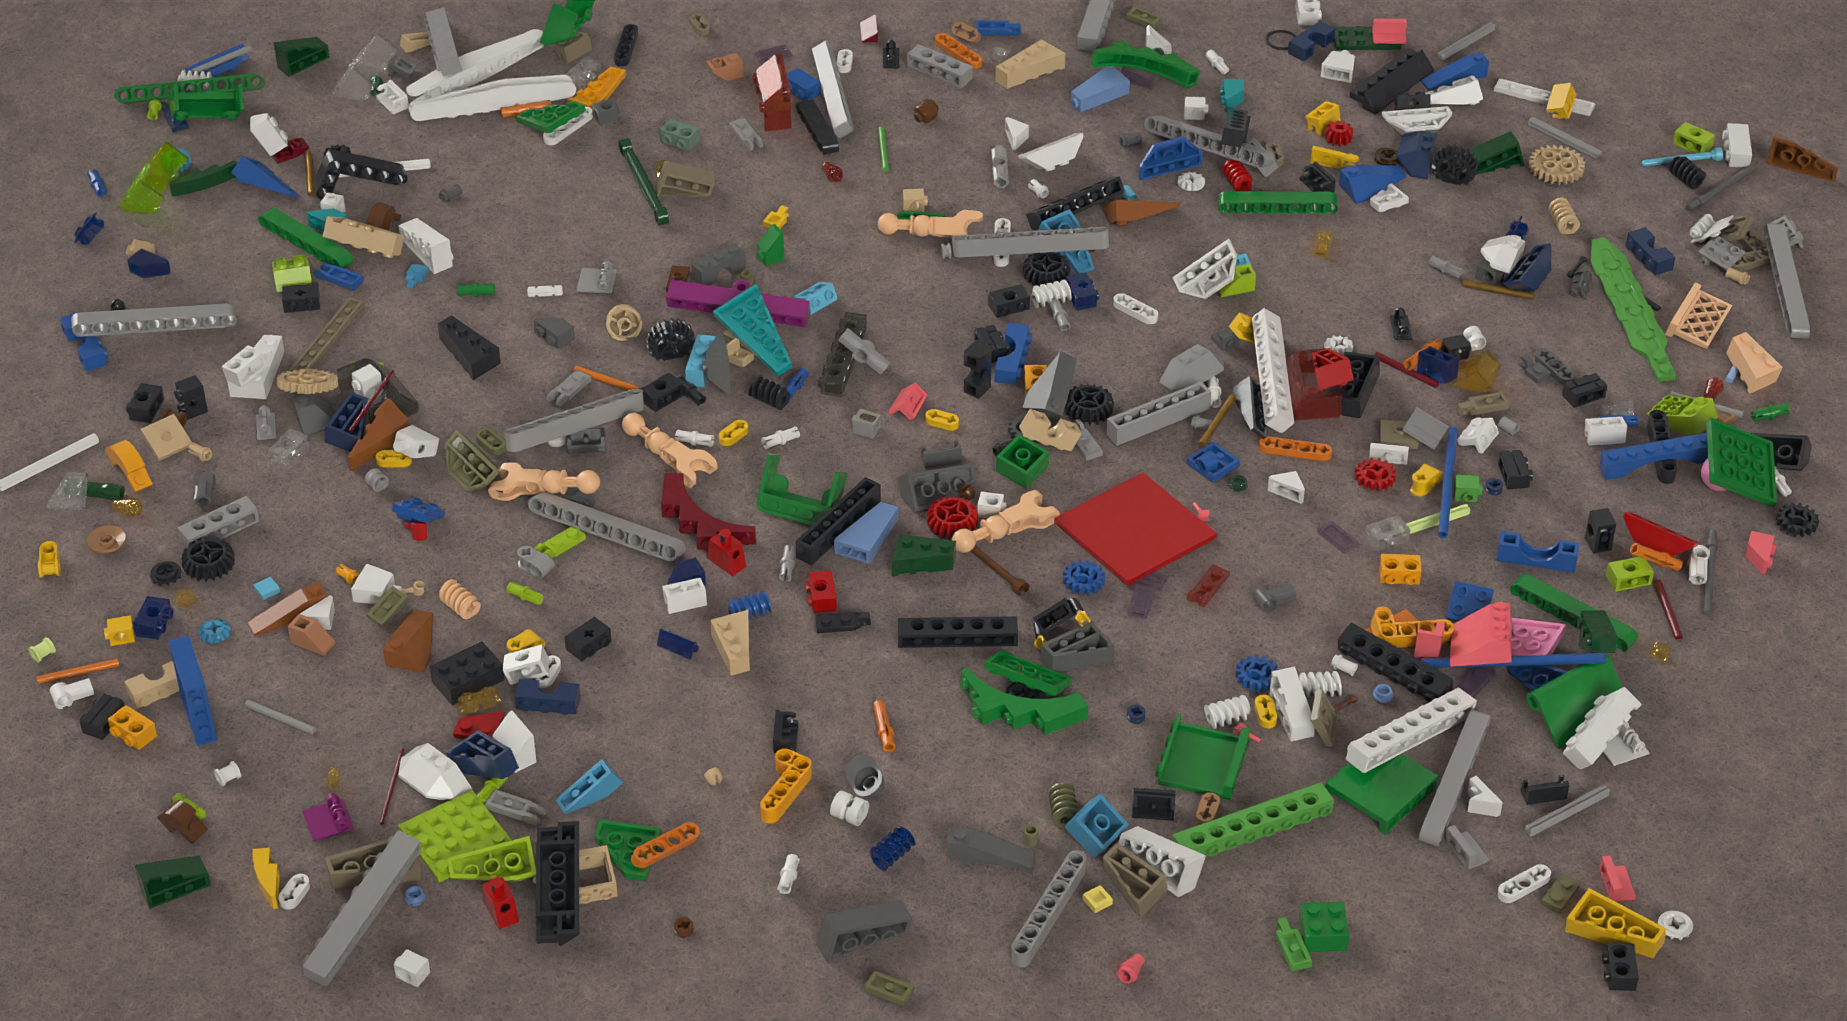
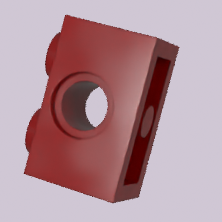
M832 570L810 572L809 581H805L806 593L810 592L807 595L808 606H812L813 613L837 611Z

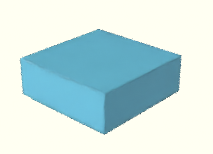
M271 577L253 584L254 590L262 600L281 592L280 587Z

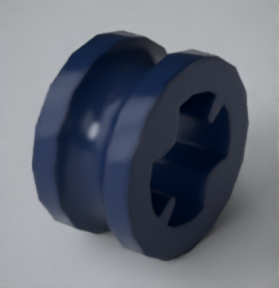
M1496 478L1487 480L1486 492L1493 496L1500 495L1503 482Z
M1140 705L1130 706L1127 709L1128 721L1133 724L1142 723L1145 720L1146 710Z

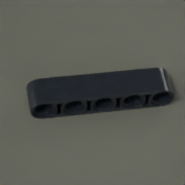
M811 99L796 103L797 113L801 115L799 116L800 119L806 124V129L812 134L810 136L817 143L816 146L823 153L822 155L839 152L838 140L815 101Z
M1657 409L1652 410L1647 424L1650 443L1672 439L1665 412ZM1676 459L1654 462L1658 480L1664 484L1673 483L1678 467Z

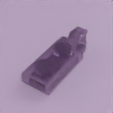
M1496 666L1475 667L1455 689L1460 688L1472 698H1475L1493 680L1496 674L1494 671Z

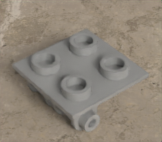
M1719 236L1712 238L1698 251L1701 255L1700 263L1702 265H1709L1712 261L1725 270L1732 267L1746 254V252Z
M605 261L602 264V269L582 268L576 291L612 293L617 270H613L612 264L609 261Z

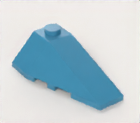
M1069 209L1042 221L1038 231L1081 228V226ZM1088 250L1060 251L1061 255H1065L1066 259L1069 260L1071 269L1079 276L1095 269Z

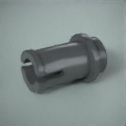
M1140 133L1132 135L1123 134L1119 138V143L1122 147L1125 146L1126 148L1129 145L1141 144L1142 137L1138 138L1141 136Z
M456 184L448 189H442L439 197L443 202H449L451 198L462 194V189Z

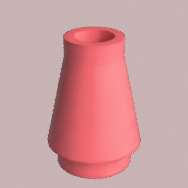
M1134 954L1130 959L1118 966L1117 976L1120 981L1126 984L1136 981L1145 962L1142 955Z

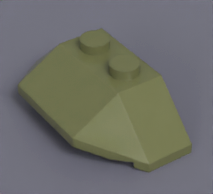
M456 430L445 443L447 472L467 492L488 486L500 472V468L460 431Z

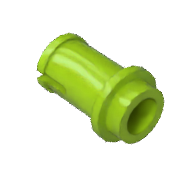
M154 99L148 104L147 118L151 120L153 118L157 120L158 113L162 108L160 101Z

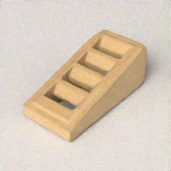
M428 32L401 35L400 46L407 53L431 45Z

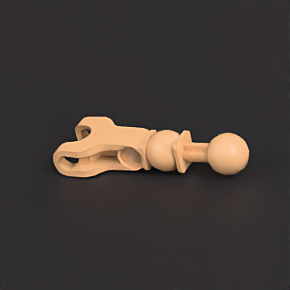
M962 210L954 217L919 215L917 217L911 216L910 220L898 219L892 213H885L879 217L877 224L880 232L886 235L893 234L897 230H909L912 235L916 234L920 237L930 234L931 236L953 238L955 236L968 235V225L972 222H980L983 219V213L974 210Z
M630 413L623 418V431L627 435H640L644 438L645 448H649L652 453L659 455V458L663 459L677 473H683L684 485L688 488L696 485V473L694 471L702 470L712 474L717 470L716 459L708 452L700 449H689L679 441H675L673 438L670 439L668 434L661 432L658 427L653 430L648 429L645 426L644 418L640 414Z
M504 463L501 465L499 472L503 480L492 482L488 493L493 499L510 501L520 495H536L541 492L551 494L561 492V494H565L568 487H577L582 493L591 494L599 489L600 478L591 470L582 471L577 477H568L566 470L560 472L557 470L523 469L518 463Z
M1033 490L1023 494L1019 504L1007 508L996 516L989 517L986 521L984 519L981 520L980 529L975 531L959 529L954 533L952 540L956 541V551L967 553L974 549L976 541L983 538L992 543L993 540L1001 539L1006 534L1010 535L1027 528L1044 529L1054 524V518L1059 516L1060 512L1054 506L1039 507L1042 504L1043 495L1039 491Z

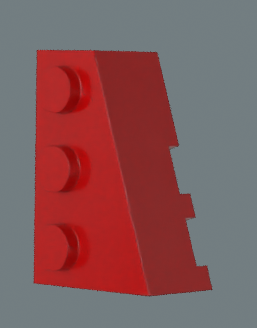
M1330 348L1312 353L1319 390L1335 385L1343 386L1348 384V381L1354 380L1349 358Z

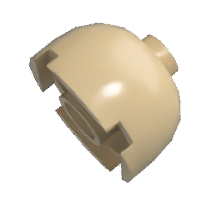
M620 304L613 307L607 314L606 327L612 338L618 341L628 340L626 339L627 337L639 335L642 329V319L640 313L634 307ZM630 330V333L628 335H621L622 331Z

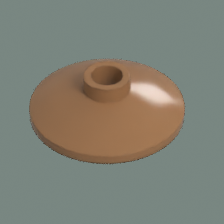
M101 526L89 533L86 539L87 546L96 553H111L124 545L126 534L118 526Z

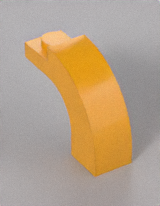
M123 440L106 447L105 452L113 466H120L134 493L153 485L145 469V463L129 441Z

